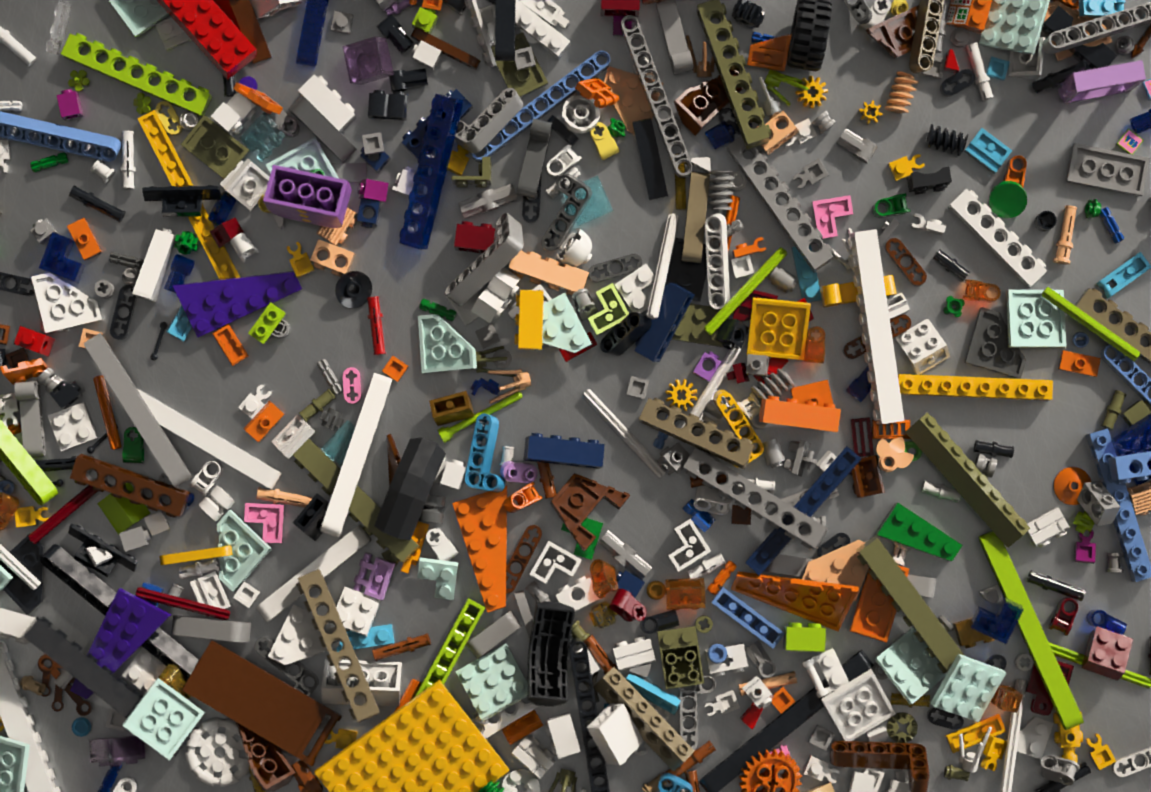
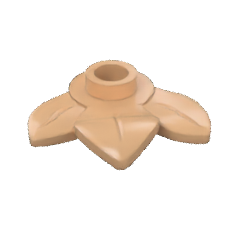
M903 437L893 439L890 443L882 438L876 446V452L880 457L878 464L884 472H892L896 468H905L912 462L914 455L904 452L905 442ZM886 459L891 460L890 466L885 465L884 461Z

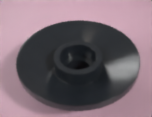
M360 271L345 273L340 277L335 287L337 300L347 308L361 307L372 294L371 280ZM354 285L353 290L349 291V287Z

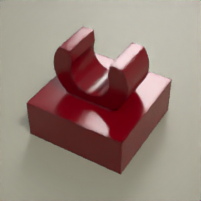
M745 363L734 364V371L726 373L727 379H736L737 384L750 381L748 374H746Z

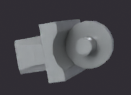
M800 440V442L790 441L789 451L797 454L795 460L786 458L784 468L791 471L792 474L802 477L804 469L810 470L811 463L817 464L818 460L813 459L814 451L809 450L810 443L804 440Z

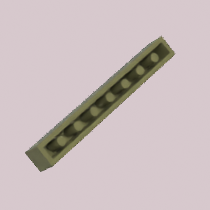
M928 412L905 431L1007 548L1030 529L1026 521L1015 512L1013 506L1007 503L1001 496V493L988 481V478L976 468L974 462L968 459L962 449L953 442L949 434L937 424L935 418L930 416Z
M308 439L293 454L296 458L294 462L301 469L305 467L310 472L308 476L314 482H321L324 485L322 490L330 496L334 492L341 469L312 440ZM357 485L349 508L351 512L349 516L356 523L360 521L364 525L362 529L368 535L374 534L378 538L376 542L383 549L387 547L392 552L390 556L397 563L399 561L405 563L420 546L412 538L411 540L398 539L376 528L374 525L381 508Z
M874 536L856 550L859 553L857 558L863 566L865 564L868 565L870 568L868 573L874 581L878 579L882 584L880 589L886 597L890 595L893 599L891 604L897 612L901 610L905 617L902 619L908 627L913 626L916 630L914 635L920 643L924 641L927 645L925 650L930 657H935L938 660L937 666L943 674L948 672L957 654L965 655L881 541Z

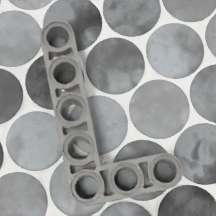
M503 213L496 222L497 240L446 288L444 294L458 306L464 305L522 250L524 246L522 225L508 213Z

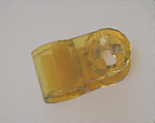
M168 664L158 678L183 697L189 699L191 695L182 690L187 679L179 667L174 664Z

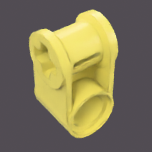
M598 122L590 131V135L601 159L605 160L620 151L606 125ZM596 127L604 130L602 136L594 134Z

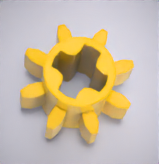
M874 100L869 105L864 102L863 106L865 109L858 110V112L862 113L860 120L865 119L867 125L872 120L874 123H877L878 119L876 116H882V113L878 110L881 105H874ZM868 109L870 111L874 110L873 116L866 114Z

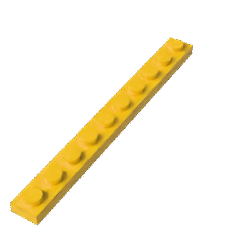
M153 110L137 118L171 185L176 187L194 186L156 111ZM202 203L201 216H189L188 219L218 278H238L240 275L225 246L219 248L210 234V231L215 226Z

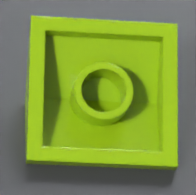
M126 483V489L133 491L134 488L131 483ZM111 493L97 503L118 535L151 514L145 504H133L129 502V499L125 497L116 498Z

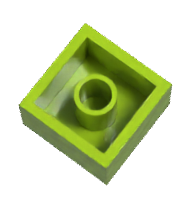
M789 622V626H784V650L825 652L826 628L821 627L820 623H808V627L802 626V623Z

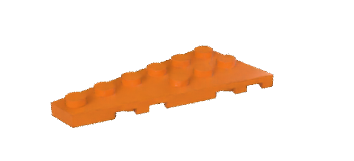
M507 485L501 492L487 491L452 503L487 613L506 607L507 510L504 507V501L507 498Z
M739 571L731 587L733 591L812 622L820 623L822 626L835 631H839L859 589L857 586L763 574L759 576L755 573Z

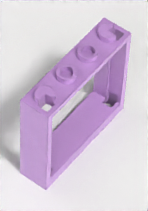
M1143 61L1075 72L1060 85L1058 94H1060V98L1063 99V104L1131 92L1146 80Z

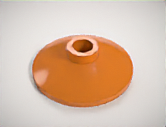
M1068 467L1061 470L1055 477L1054 492L1061 502L1068 505H1078L1080 503L1077 499L1084 483L1092 481L1083 469ZM1073 482L1077 484L1075 490L1071 488Z

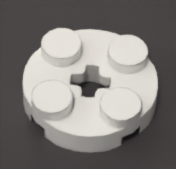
M520 768L513 770L505 776L502 782V787L505 788L503 792H517L518 789L515 786L521 783L525 784L524 787L527 789L525 792H540L539 780L528 769Z

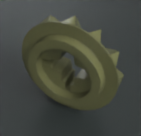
M896 713L888 720L887 733L897 743H907L913 740L917 734V722L908 713ZM897 721L903 725L909 722L906 727L908 734L902 731L896 734L899 729Z

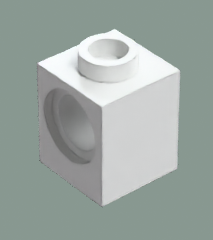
M421 40L419 44H415L411 54H413L412 58L414 61L434 71L442 56V51Z

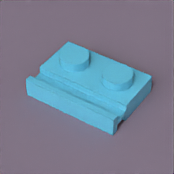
M981 128L964 151L996 173L1013 150Z

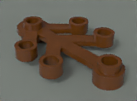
M45 654L38 660V668L43 672L42 683L49 690L46 695L41 692L43 697H47L52 693V689L49 686L50 676L52 675L57 679L61 674L57 668H62ZM46 660L51 661L50 667L45 666ZM73 676L64 690L77 704V713L81 716L89 715L93 710L91 702L83 700L81 696L70 691L72 687L70 683H74L76 679ZM55 684L52 709L58 712L64 708V702L62 701L63 689ZM56 702L61 704L60 709L55 708ZM83 704L88 705L87 711L82 710Z

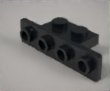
M190 185L187 187L150 186L142 188L144 201H162L163 217L201 216L202 200H221L220 187L213 185Z
M71 524L69 526L68 534L83 542L74 557L78 561L106 577L110 575L117 563L133 572L136 570L138 562L132 555L120 552L116 546L108 545L99 536L86 532L80 525ZM96 547L107 550L112 554L113 558L95 567L86 552V548Z

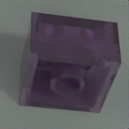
M374 36L342 46L350 84L363 85L394 75L386 38Z

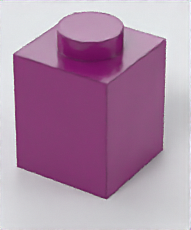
M68 89L56 95L61 118L68 120L83 116L79 95L76 91Z
M370 179L362 180V183L358 185L357 191L360 194L359 199L364 198L380 201L381 203L386 202L389 183Z

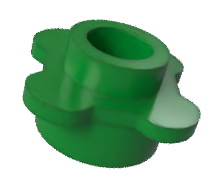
M611 118V124L608 126L609 133L616 138L624 137L626 135L624 133L625 125L620 120Z
M1097 199L1093 201L1088 200L1085 205L1086 218L1098 217L1101 212V203Z
M953 296L947 297V304L943 312L960 317L962 315V307L965 305L964 300L955 299Z

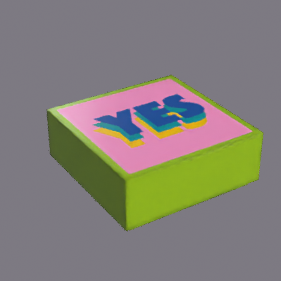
M1127 129L1116 145L1126 153L1133 155L1144 140L1130 129Z

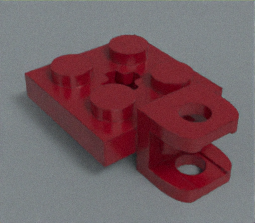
M1057 661L1069 686L1074 666ZM1033 664L1025 692L1033 694L1030 710L1033 713L1048 716L1053 710V704L1035 664ZM1041 703L1044 705L1042 710L1039 707Z

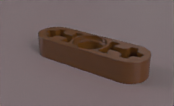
M889 239L885 244L886 253L912 285H922L927 279L926 272L899 239ZM891 242L893 244L897 243L899 245L897 247V250L899 252H901L902 250L905 252L898 257V259L895 258V256L898 255L895 250L890 251L889 249L891 247ZM902 257L910 258L911 265L909 267L901 265L900 260ZM915 265L917 268L914 271L916 274H922V281H914L913 278L915 276L912 271L909 274L906 271Z

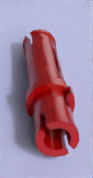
M379 296L368 297L369 315L367 316L370 319L374 355L386 354L381 320L383 313L380 312Z

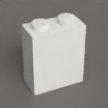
M610 703L587 726L605 761L610 765L624 764L627 758L637 751L644 742L624 704Z

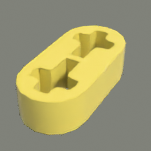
M167 101L159 102L156 106V114L165 130L172 136L179 135L183 128L179 123V117L175 109ZM162 106L169 107L167 110L170 115L169 117H166L164 113H160ZM172 119L175 124H179L177 131L169 130L171 127L169 120Z

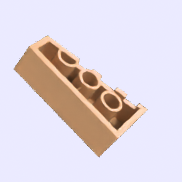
M520 251L510 261L508 267L509 271L520 279L524 276L530 278V282L539 285L542 282L548 284L549 289L559 291V289L566 290V294L570 296L577 290L585 287L589 275L587 271L568 264L561 265L560 262L554 259L541 258L542 256L532 251H527V253Z

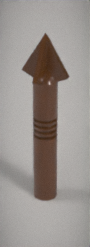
M1151 23L1138 43L1134 45L1131 59L1144 51L1143 47L1151 37Z

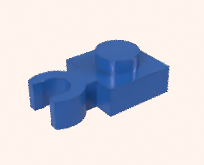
M693 499L682 508L687 514L692 516L691 520L704 533L716 521L709 512L697 510L694 507Z

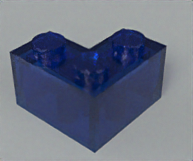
M52 232L39 268L79 284L85 265L68 259L74 241Z
M1004 598L997 614L978 606L970 626L991 638L1007 644L1024 610L1023 606L1007 598Z

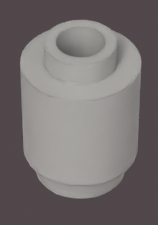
M775 267L768 278L771 284L785 293L788 291L792 292L798 284L795 281L797 277L782 267Z
M777 439L762 443L767 466L771 465L772 468L783 465L782 461L785 460L781 444L778 443Z

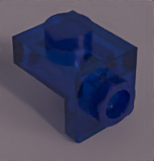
M724 120L707 130L705 134L714 149H717L729 141L731 143L735 141L736 132L731 124L728 125Z
M480 378L479 381L475 380L470 388L473 391L471 395L476 396L482 387L498 396L501 391L498 388L499 383L492 379L488 381Z

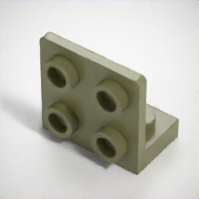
M482 157V162H479V176H451L452 183L457 188H467L468 185H476V188H487V185H491L490 157Z

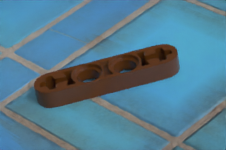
M415 27L411 34V37L418 42L422 40L441 50L442 54L474 70H477L481 62L478 58Z
M898 315L890 320V323L893 322V326L899 323V318L902 320L906 319L907 321L905 324L906 328L898 327L896 329L898 333L896 334L891 325L892 338L902 334L911 327V319L907 315ZM862 335L848 342L843 348V354L848 359H855L866 352V346L862 342ZM859 340L860 346L864 349V351L861 352L860 348L855 351L856 355L853 356L852 354H848V346L851 345V347L853 348L859 345L858 343H856V341Z
M536 525L527 527L507 565L506 573L508 572L510 575L518 578L516 581L514 579L511 580L512 588H508L506 594L513 592L542 537V531ZM536 528L539 536L538 538L534 537L531 541L535 542L533 547L531 544L523 542L524 538L528 540L530 537L528 531ZM522 545H527L530 548L528 556L520 555L519 548ZM514 562H518L522 568L516 574L510 570V566Z

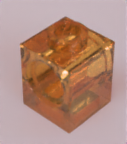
M1000 684L990 702L1000 710L1017 713L1023 695L1011 686Z

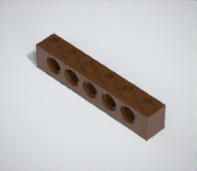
M84 454L76 457L70 479L75 480L76 484L83 486L88 484L93 486V489L96 491L104 492L105 490L110 492L113 497H125L133 504H145L150 510H162L166 512V515L174 518L180 517L183 514L190 494L187 490L175 488L167 483ZM89 471H96L97 478H92ZM108 476H112L115 479V485H111L108 482ZM127 482L133 485V491L126 489ZM144 489L151 491V498L144 495ZM163 495L170 498V504H165L162 501Z

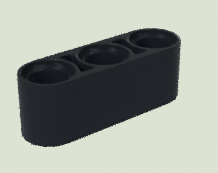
M631 312L601 340V350L615 356L622 355L651 328V318L644 314Z

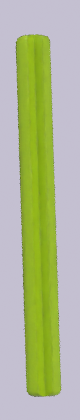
M780 247L704 327V330L709 335H712L787 256V251Z
M1046 287L1042 292V297L1132 361L1139 357L1140 351L1049 287Z
M1049 643L1055 656L1082 665L1083 654ZM1128 670L1120 678L1148 689L1151 687V678Z

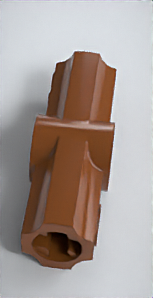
M299 760L291 765L296 772L294 777L299 784L300 792H323L321 783L312 774L305 762Z

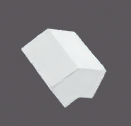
M903 293L887 299L890 319L910 310Z

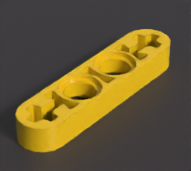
M231 546L161 555L159 558L160 565H168L233 554Z

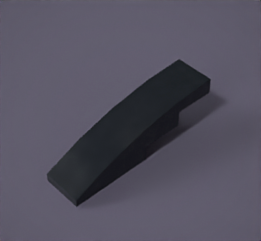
M648 118L634 121L632 124L648 198L653 200L666 197L668 193L652 120Z

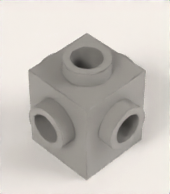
M678 442L671 448L667 446L659 453L661 457L657 462L660 464V468L669 475L674 472L678 474L684 469V463L688 460L690 454Z

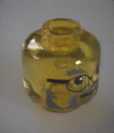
M603 601L591 607L589 616L594 627L598 626L599 629H604L616 623L615 616L618 614L610 609L608 601Z

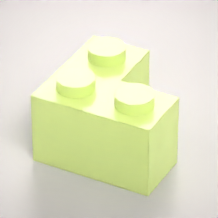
M613 283L595 293L604 309L588 318L596 336L616 327L629 315Z

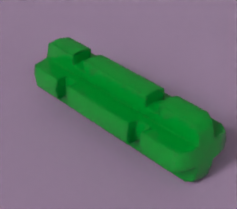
M62 152L57 154L58 156L52 155L42 158L40 161H33L30 163L33 172H38L42 168L48 169L57 166L58 163H67V154Z
M422 299L419 305V309L423 311L428 310L429 313L438 314L442 318L446 317L449 321H454L457 312L455 310H447V307L434 302L431 304L426 299Z

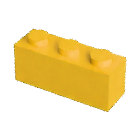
M520 290V295H516V306H520L519 314L515 316V326H519V333H515V345H518L519 350H542L544 291Z

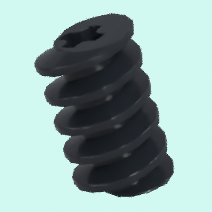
M931 124L926 142H928V148L935 144V150L942 146L943 152L950 148V154L957 150V154L960 156L965 149L968 134L963 138V132L956 136V130H952L949 134L948 128L941 132V126H937L934 130V126Z

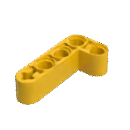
M893 275L883 276L886 296L896 295ZM854 282L836 283L820 287L823 307L856 302L858 290L854 286Z
M725 390L716 391L713 401L735 436L739 439L742 437L747 438L752 443H757L758 445L748 462L750 463L763 453L764 446L733 396ZM722 396L726 397L725 401L730 406L726 407V405L721 402ZM737 411V417L734 420H730V413ZM742 427H747V433L743 436H740V429ZM738 446L733 447L730 452L737 451Z

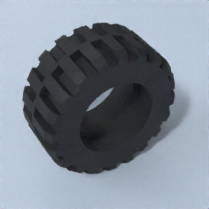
M797 0L787 56V65L791 68L815 72L821 69L832 14V2L830 0Z

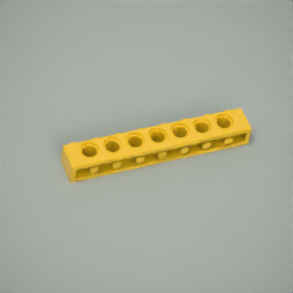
M898 374L901 395L1049 401L1052 400L1053 380Z

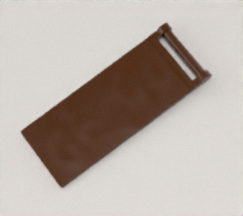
M213 640L209 643L182 689L187 694L312 767L316 762L315 758L335 724L342 718L341 714L331 710ZM326 714L331 716L309 755H304V750Z

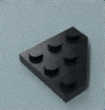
M31 533L9 553L41 582L37 589L32 590L0 560V565L13 577L3 590L26 615L30 614L42 602L44 565L41 563L40 557L44 554L45 547L39 541L33 544L28 538Z

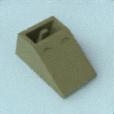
M696 626L657 631L666 689L704 684Z

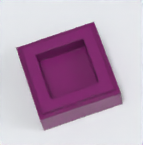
M613 16V36H623L621 22L625 16ZM632 21L625 22V28L632 29Z

